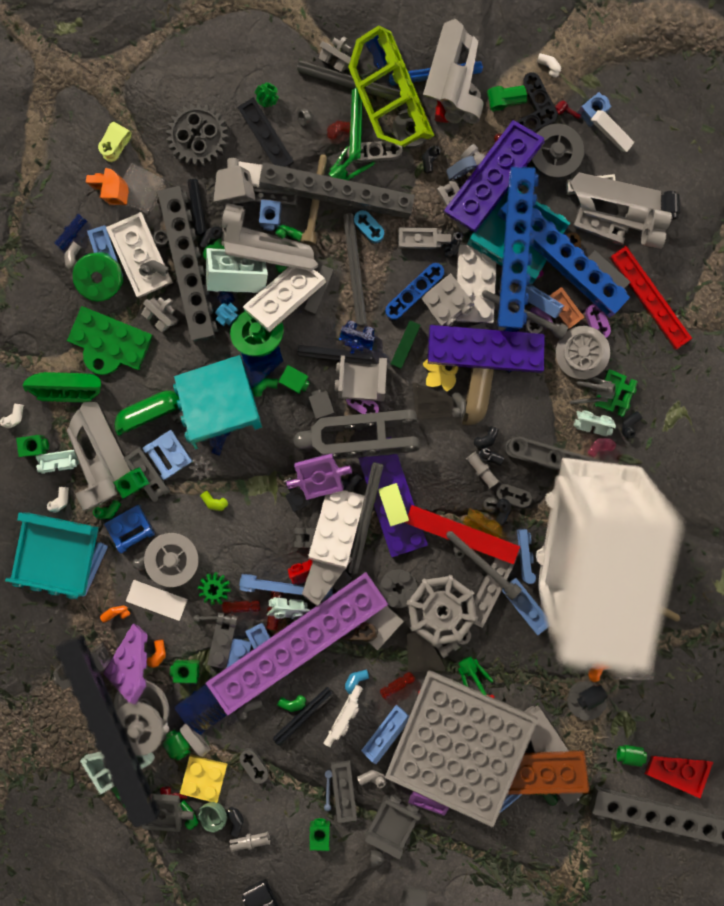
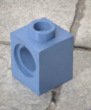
M600 92L582 105L578 111V114L581 115L589 127L594 124L591 119L597 112L593 110V105L598 106L600 111L605 113L611 108L609 99L604 95L602 96Z
M261 200L259 224L264 230L274 231L275 228L280 226L282 209L280 201ZM270 212L275 214V217L272 220H267L265 218V216Z

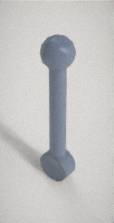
M331 770L325 772L327 784L324 810L327 812L332 808L330 805Z

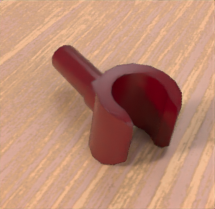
M560 101L555 106L559 115H562L565 111L577 119L581 116L569 108L566 101Z
M169 786L161 787L160 789L161 795L180 796L181 799H187L186 795L175 792L171 793V787Z

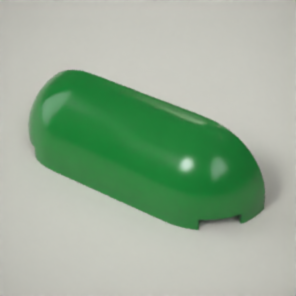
M43 372L28 377L22 386L25 392L28 391L40 401L90 402L100 393L101 380L97 376L88 373Z
M162 391L124 408L115 419L114 427L117 436L179 409L177 404L179 395H176L175 391Z

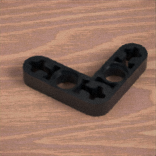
M530 72L524 76L522 85L526 88L527 97L535 112L516 122L528 128L526 122L534 120L537 126L530 130L536 133L542 128L553 124L558 113L538 74ZM529 79L531 81L535 80L534 88L532 84H527ZM538 94L542 95L545 98V102L539 104L534 98ZM546 112L548 114H552L551 120L547 117L543 119L542 122L540 121V119L545 116Z

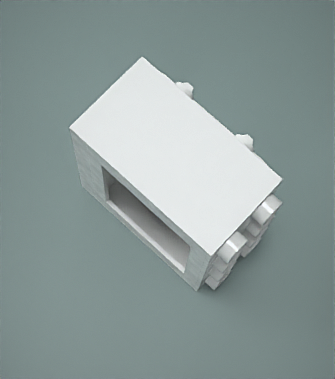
M562 458L560 474L556 477L554 490L546 495L547 505L551 509L545 544L536 552L537 562L541 564L539 573L540 597L553 639H555L560 660L564 661L567 666L578 670L589 669L590 665L593 664L607 666L610 671L620 675H630L633 673V669L648 671L680 523L641 467Z

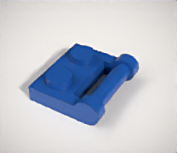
M139 505L104 524L120 554L146 537L150 538L155 535ZM141 525L143 526V531L122 542L120 537Z

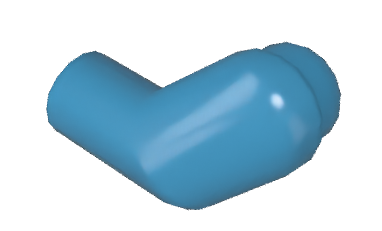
M367 669L349 675L345 683L347 693L351 694L359 681L369 679Z

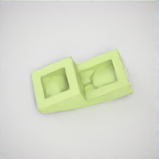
M397 483L378 489L390 526L409 521Z

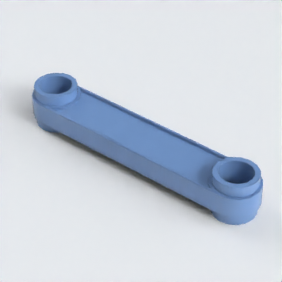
M242 574L239 583L240 590L255 592V589L300 595H302L305 586L256 579L257 576ZM333 586L322 599V601H325L327 598L333 595Z

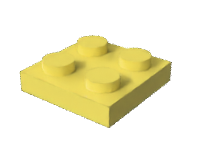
M190 754L180 794L217 803L228 764Z

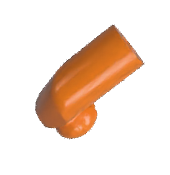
M164 640L154 641L155 653L148 657L146 661L149 667L156 668L165 659Z

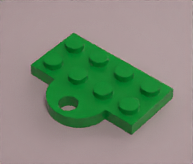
M81 306L67 341L84 348L83 360L90 371L99 375H108L115 372L121 363L139 370L153 335ZM99 359H102L104 362V367L100 370H97L95 368V362Z

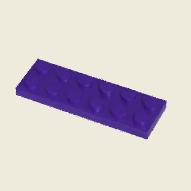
M513 120L445 208L444 213L476 233L508 191L511 167L525 168L544 144L545 139Z
M430 325L428 364L542 373L544 371V334Z
M398 455L359 457L358 459L367 484L372 464L376 462L383 465L378 489L397 483L408 515L411 505L414 506ZM378 490L374 507L391 557L427 546L428 544L422 529L405 522L390 526Z

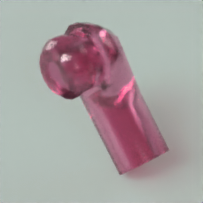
M599 438L588 449L587 453L594 458L600 450L613 451L616 448V443L610 438Z

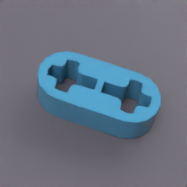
M367 211L357 212L354 217L355 226L370 242H381L384 237V229ZM360 216L362 218L367 217L366 223L368 224V226H366L363 222L360 224L358 223ZM370 228H372L375 232L379 230L380 237H371L372 231L370 230Z

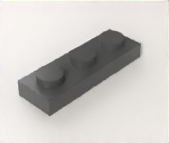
M350 761L331 763L338 823L357 821Z

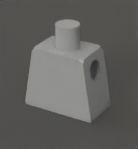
M227 159V169L218 170L216 174L214 202L226 206V203L239 204L254 201L255 195L250 172L239 166V159Z

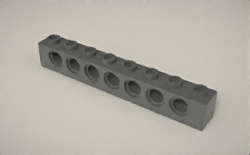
M262 163L259 179V188L409 219L412 213L415 197L413 194L268 163Z
M180 186L159 190L157 192L191 340L195 343L216 338L215 332H218L216 321H212L211 314L214 313L212 303H208L207 295H210V292L207 290V283L204 284L205 270L203 265H200L198 259L201 258L199 246L196 247L194 242L197 239L195 228H191L190 221H193L191 210H187L186 203L189 202L187 192L183 191ZM180 205L181 209L178 212H172L174 206ZM178 224H185V228L182 231H176ZM183 242H189L187 249H180ZM192 260L193 266L185 268L186 261ZM197 279L198 283L194 287H189V281ZM196 297H201V304L194 306L193 300ZM201 315L206 316L204 324L197 323V319Z
M598 786L593 788L589 809L599 819L608 817L620 824L629 822L637 828L646 826L658 833H662L663 830L675 837L684 835L696 842H699L701 839L713 846L724 845V836H722L724 816ZM616 803L615 808L608 809L609 804ZM630 807H635L633 813L627 814V810ZM652 811V817L646 818L647 813ZM668 816H672L671 821L665 823V819ZM690 820V825L688 827H684V823ZM709 825V829L703 832V828Z

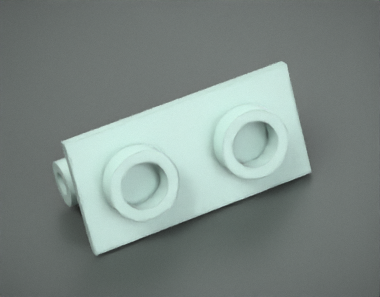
M589 411L576 412L578 419H575L574 427H577L578 430L590 432L592 426H595V434L607 437L608 435L611 436L613 428H616L614 420L609 416L601 415L599 417Z
M74 450L36 455L39 463L37 465V472L42 474L53 472L55 468H58L60 471L74 469V467L79 465Z
M274 597L269 600V606L272 609L267 613V616H274L278 619L288 617L297 620L309 612L310 609H307V603L304 600L290 599L289 605H287V599Z

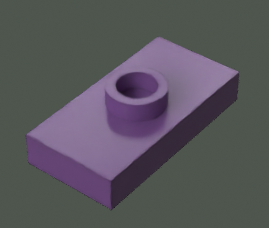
M415 791L411 793L408 802L441 815H445L449 809L448 806Z

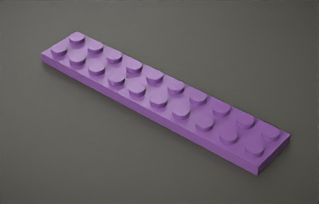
M365 572L208 680L206 685L226 714L229 715L379 612L388 603L367 572Z

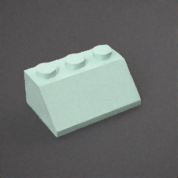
M207 248L206 283L208 291L259 293L266 287L268 276L266 262L226 255L224 249Z

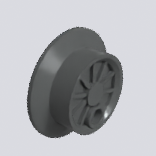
M551 124L538 131L537 134L542 136L545 142L532 158L536 168L550 177H564L573 173L580 166L584 157V144L580 135L573 128L563 124Z

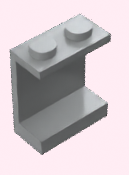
M341 355V362H337L336 374H340L339 380H335V391H338V398L384 401L387 358H379V364L345 362V356Z

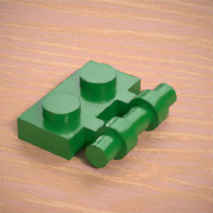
M608 369L604 380L612 381L613 384H616L614 398L609 399L608 402H594V406L609 412H613L614 407L617 406L619 407L617 415L624 417L626 411H629L631 406L629 403L632 395H635L637 391L636 385L638 381L631 379L629 385L624 383L627 376ZM621 390L625 391L622 401L618 400Z

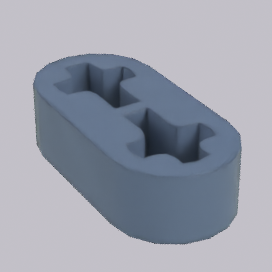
M474 156L463 158L448 168L446 173L449 180L461 178L476 168L477 164Z

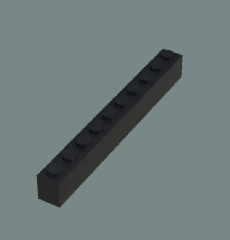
M83 634L60 642L55 647L56 658L58 661H61L64 668V676L71 683L72 694L78 699L81 714L85 715L89 732L93 733L95 746L103 756L104 767L111 774L112 785L118 790L119 801L126 808L128 821L133 824L135 829L157 820L160 814L159 807Z

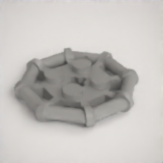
M453 575L427 580L424 578L418 589L406 603L409 608L410 629L429 641L434 647L440 644L462 642L466 633L474 622L478 620L473 590L466 588L454 579ZM445 585L444 591L433 592L431 588L432 586ZM451 586L463 595L457 598L450 593ZM427 590L430 595L427 597L425 602H418V600ZM465 600L468 614H464L461 608V602ZM439 606H440V607H443V606H446V607H447V608H446V611H447V614H446V615H444V614H442L441 616L438 615V613H439L438 607H439ZM416 607L423 610L424 619L419 622ZM462 618L466 619L463 626L457 631L456 625ZM425 624L435 629L433 635L423 628ZM452 630L453 635L439 637L440 631Z

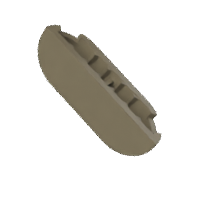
M471 368L466 397V411L463 416L462 425L477 424L485 417L488 410L494 369Z

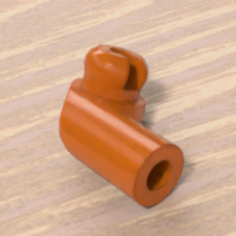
M124 605L112 607L101 614L100 619L103 623H106L118 614L121 619H124L130 615V612L127 610L128 607Z
M592 664L588 672L590 681L598 682L603 670L608 669L607 666Z

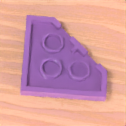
M132 624L126 633L125 638L103 673L126 700L132 704H136L145 689L146 679H143V669L146 668L147 653L144 652L147 634L135 624Z

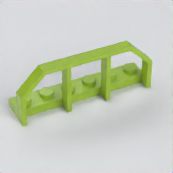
M378 25L356 40L348 66L377 138L403 147L419 138L430 139L434 136V133L392 32ZM378 35V43L386 53L385 59L388 65L361 81L356 68L363 45ZM393 70L392 76L395 82L399 84L401 97L374 112L365 87ZM406 102L408 106L407 112L416 125L414 127L416 133L402 141L384 135L378 118Z

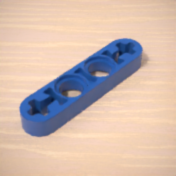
M433 263L428 266L386 306L385 314L387 318L397 320L442 279L444 275L443 266L439 263ZM433 268L436 270L438 268L440 270V276L434 275L431 278V281H433V283H430L427 277H429L432 274L431 269ZM419 280H424L427 283L425 290H419L416 287V283ZM405 293H410L413 296L411 303H405L402 300V296ZM399 300L402 306L397 310L398 315H390V307H397L399 303L396 301Z

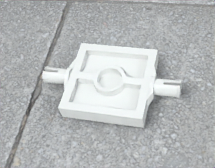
M356 685L353 692L349 695L332 729L329 731L324 742L326 746L331 747L335 739L338 740L340 735L344 736L349 727V719L355 717L359 709L357 708L359 705L357 704L358 697L363 690L359 685Z

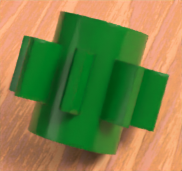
M266 82L261 86L258 85L254 92L257 95V103L266 108L272 107L273 104L276 105L279 99L277 88L271 83Z

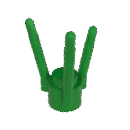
M346 147L336 163L330 168L331 171L328 175L338 179L350 180L375 165V161L346 176L348 172L345 168L361 152V149H357L341 165L340 163L349 148Z
M472 656L458 663L460 666L458 671L461 674L463 684L469 687L465 674L467 676L471 675L481 693L487 695L475 673L478 669L490 683H493V679L480 666L477 659L473 660Z

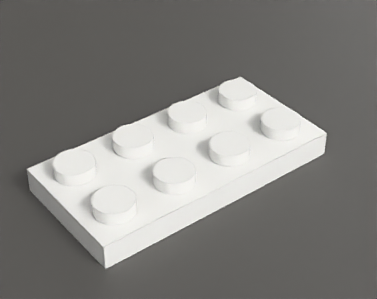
M141 212L106 227L137 298L173 283L169 272L166 276L158 272L147 276H142L139 273L140 266L151 260L165 265Z
M460 245L458 250L457 282L474 302V305L469 313L460 315L457 318V322H485L493 324L494 302L484 298L482 292L487 290L495 294L496 262L469 245Z
M288 267L246 303L243 308L270 332L326 283L325 278L315 270L309 271Z
M344 490L325 495L308 559L346 569L365 495Z

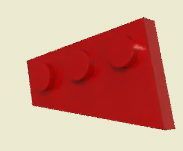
M651 756L645 774L697 798H701L713 761Z

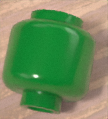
M173 730L165 735L167 739L164 740L163 747L171 759L178 761L190 753L192 746L180 731L176 732V730Z

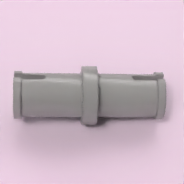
M476 451L466 458L476 470V475H480L489 489L499 482L489 470V465H485L480 460Z
M269 832L256 835L247 834L246 837L230 839V844H232L230 845L231 852L243 849L253 850L254 847L270 845V840H268L270 839Z

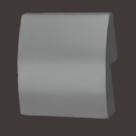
M388 605L364 621L373 624L378 630L376 639L369 643L378 650L404 622ZM369 627L367 631H361L359 629V633H364L367 635V637L370 633L373 632L369 629Z

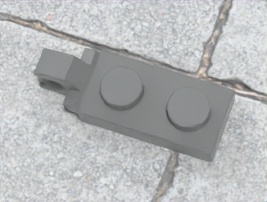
M399 228L398 248L436 249L441 248V244H450L451 234H442V230H437V228Z

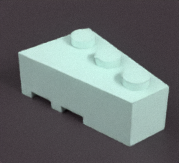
M101 752L88 754L80 761L100 795L114 787L111 782V774L104 767ZM152 752L147 755H136L142 769L151 764L155 759Z

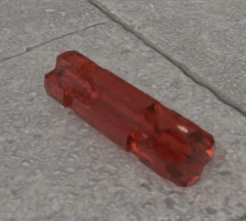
M249 601L224 602L222 604V611L224 613H231V611L233 613L249 612V610L258 612L260 610L259 601H252L251 603Z
M410 671L405 673L404 677H399L390 683L388 687L382 688L380 690L383 699H388L392 693L395 694L405 688L406 684L414 682L415 677Z

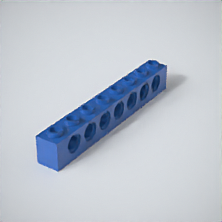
M511 167L509 173L498 327L521 329L523 324L527 322V313H524V305H528L529 293H525L526 285L530 284V273H527V266H531L532 254L528 253L529 246L533 245V234H530V228L534 226L535 222L532 206H536L537 195L533 194L534 186L537 187L538 174H535V168ZM518 186H526L528 193H519ZM518 205L525 206L526 213L519 214L516 211V207ZM516 225H522L525 229V232L523 234L516 233L514 227ZM515 244H519L523 247V252L521 254H517L513 251V246ZM519 264L522 268L521 273H514L511 266ZM512 283L520 286L519 293L511 292L510 285ZM510 303L518 305L517 313L509 311L508 305Z
M507 202L497 214L505 222ZM518 205L516 211L526 213V208L523 205ZM532 207V214H535L534 225L540 228L539 232L533 230L532 226L530 228V234H533L532 247L609 318L613 316L630 298L627 295V291L623 287L617 286L609 274L603 273L595 261L589 260L582 249L575 247L570 242L568 236L561 234L551 221H547L542 217V213L537 208ZM516 225L514 227L515 231L518 234H523L525 232V229L522 225ZM546 238H551L554 241V244H549L546 241ZM561 251L567 252L568 258L563 257ZM575 263L581 265L582 271L575 268ZM589 276L595 278L596 284L590 282ZM604 289L610 292V297L604 295Z

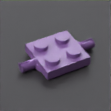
M332 454L297 462L294 466L297 472V479L287 481L288 489L299 486L303 490L306 500L343 491L344 486L341 476L352 473L351 466L339 468Z

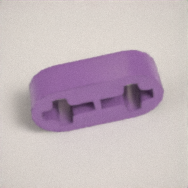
M592 304L585 312L588 325L598 330L599 323L601 329L605 328L603 335L608 337L611 329L606 314L595 304ZM592 308H594L595 311H599V314L597 315L598 321L596 320V317L594 315L591 316L590 312L593 311Z
M346 399L347 404L360 414H367V409L363 407V404L369 407L372 404L374 405L375 413L379 412L378 404L374 401L360 400L362 402L360 405L357 402L352 404L350 403L351 399Z

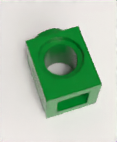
M289 365L279 380L280 384L298 394L302 391L305 392L310 384L307 375Z
M44 435L16 438L19 457L47 454L49 443ZM33 441L37 443L35 451H32L30 447Z
M140 467L126 473L113 482L123 499L150 484Z
M176 660L170 667V677H173V683H197L199 680L200 660ZM181 667H186L189 670L188 676L181 674Z
M316 818L310 822L309 850L329 851L330 821H326L324 818ZM321 830L325 835L318 837L315 835V832Z

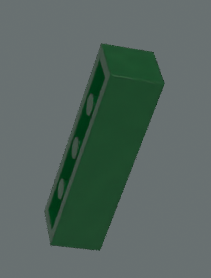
M409 321L390 363L391 366L401 370L421 326L420 324Z

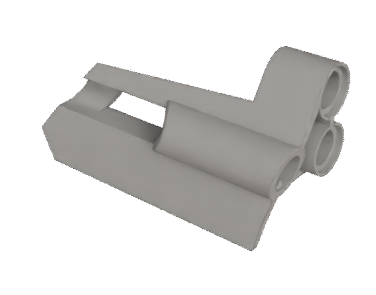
M457 19L448 21L443 25L423 95L442 103L446 111L445 119L447 121L459 123L461 119H464L466 122L474 124L479 122L484 105L480 98L469 94L478 40L474 36H470ZM463 45L469 50L465 66L457 64Z
M580 172L570 181L584 214L642 231L641 245L658 249L663 247L672 213L661 210V191ZM591 198L616 203L619 209L618 215L596 211Z
M226 203L222 219L221 239L226 255L309 271L318 267V263L314 260L313 250L309 245L244 228V206Z
M83 402L80 409L74 414L67 429L89 485L88 488L75 493L83 511L116 496L118 491L113 482L131 471L123 459V453L97 402ZM82 426L96 452V456L92 460L86 457L77 439Z

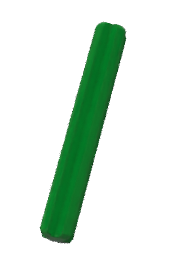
M357 88L352 90L349 158L357 149H361L363 101ZM361 152L357 155V157L354 160L360 159Z

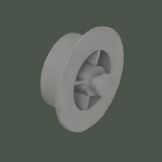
M578 326L568 330L563 339H559L556 347V360L559 367L564 373L575 379H590L597 376L605 369L610 358V346L606 337L599 330L589 326Z
M162 534L152 540L145 551V569L150 578L159 585L165 587L183 585L193 577L197 570L198 553L196 547L187 537L181 534Z
M128 702L116 710L135 755H147L160 745L163 737L162 718L154 707L141 702H136V704Z

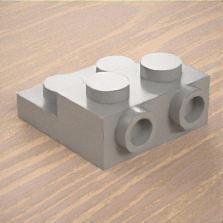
M451 273L421 297L441 326L451 327L457 322V318L460 315L469 313L474 305V302Z

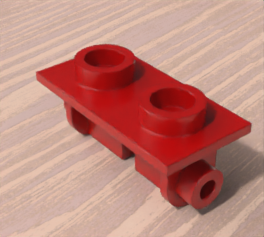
M309 559V561L302 564H294L288 569L289 578L293 585L306 582L313 560Z

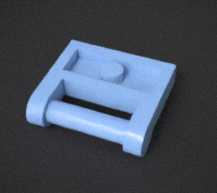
M169 430L142 448L145 453L149 454L157 466L163 481L193 462L172 430ZM160 447L172 465L171 469L168 470L154 448Z

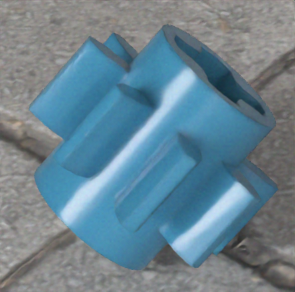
M223 303L215 312L218 316L216 320L222 326H225V324L231 326L239 316L236 313L238 309L232 303L229 305Z

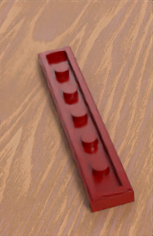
M627 246L609 257L617 270L630 281L628 285L674 350L690 341L692 337Z
M411 505L407 515L409 521H405L406 524L448 539L446 536L447 532L452 531L470 548L514 564L520 546L413 505Z

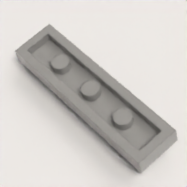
M495 558L491 565L506 580L514 564ZM489 574L486 575L474 599L476 617H478L474 624L483 628L503 588Z

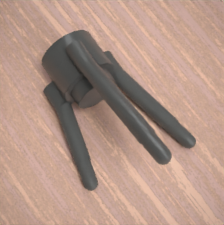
M597 377L590 378V380L598 382L599 385L578 381V385L597 389V395H600V397L571 400L569 403L608 402L609 399L614 398L616 384Z

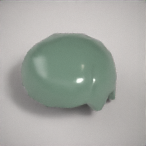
M209 802L199 808L200 812L197 818L201 821V825L206 831L215 833L225 826L227 814L221 804Z

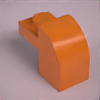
M105 168L104 174L95 173V175L86 176V183L95 190H101L100 198L109 205H127L128 185L113 170Z

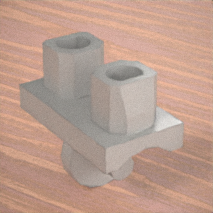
M342 37L341 40L334 38L332 43L337 48L322 41L319 59L329 64L332 56H337L338 60L334 68L344 73L351 60V57L342 52L345 50L349 53L351 47L346 45L348 39L346 37Z
M161 297L158 300L152 298L151 300L146 299L143 303L145 308L142 315L148 320L153 319L156 315L159 321L155 326L161 332L166 331L170 326L176 325L179 321L173 315L175 310L171 307L173 304L172 299L169 298L164 301Z

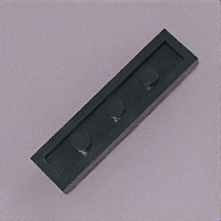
M254 97L238 106L239 112L271 163L287 168L294 164L293 159Z

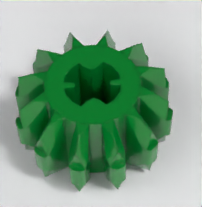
M218 572L214 573L213 578L209 573L206 575L207 580L204 578L200 580L204 585H199L198 589L204 592L200 593L199 597L205 595L204 602L207 603L211 599V605L213 606L216 600L219 604H222V598L227 600L229 597L224 592H231V588H225V586L230 584V581L223 582L225 575L218 579ZM212 584H214V587L217 585L219 588L216 594L215 591L211 592L210 590L213 587Z

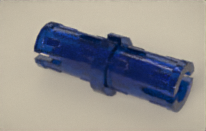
M77 214L69 226L64 227V232L54 243L64 251L71 240L77 238V233L88 221L84 218L82 219V216Z

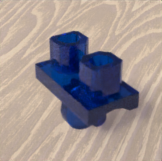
M348 320L346 325L342 326L339 339L346 341L345 345L351 347L350 353L354 354L355 349L363 351L364 348L372 350L375 340V329L365 326L364 331L360 332L356 330L358 324Z

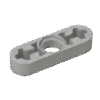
M389 141L361 143V152H364V148H366L367 157H364V153H361L360 159L353 160L352 162L364 163L396 160L402 154V146ZM383 146H386L385 150H391V146L399 149L396 151V154H392V151H386V155L383 156ZM372 147H377L380 149V154L372 156L369 150Z

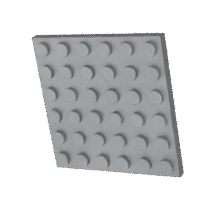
M428 670L385 778L494 827L538 717Z

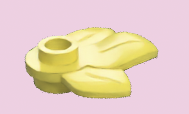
M428 359L423 363V366L430 371L426 378L427 386L437 387L442 385L445 391H449L454 387L458 366H452V370L447 371L445 365L428 364Z

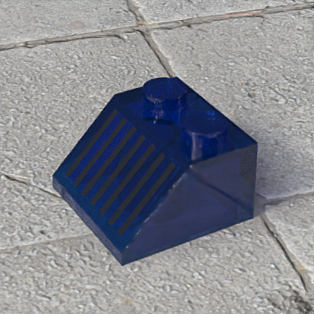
M206 683L174 707L185 724L199 735L227 716Z

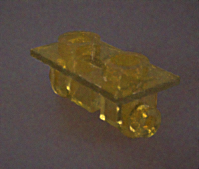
M469 508L467 516L462 521L468 527L476 530L480 527L484 533L497 538L501 536L503 527L495 520H489L484 517L478 510Z

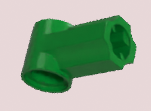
M524 85L510 88L496 86L487 90L491 111H499L507 106L525 104L527 102V92Z

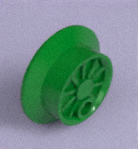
M245 311L233 322L230 337L234 347L239 352L248 356H265L274 351L281 342L284 326L281 321L269 332Z

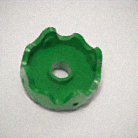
M105 252L89 253L80 258L74 266L72 277L75 288L83 297L91 301L110 299L122 287L121 267L116 260ZM94 272H99L102 275L101 282L97 283L92 279Z

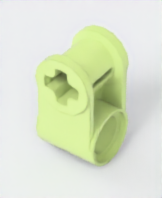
M115 122L108 126L104 137L98 145V149L105 160L114 162L119 158L124 147L130 141L132 134L130 130Z

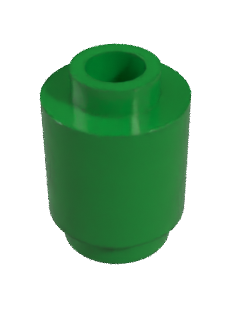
M623 745L618 746L616 758L618 762L624 765L642 767L643 763L645 764L647 761V753L644 752L643 747Z

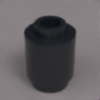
M666 191L664 195H661V210L671 212V220L678 219L680 214V194H676V191Z
M599 684L578 693L579 698L577 701L582 709L586 708L590 711L604 703L608 696L602 685Z

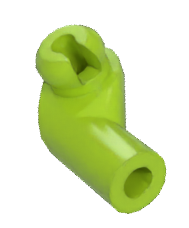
M208 490L200 495L210 510L223 511L228 506L225 498L220 500L213 499Z

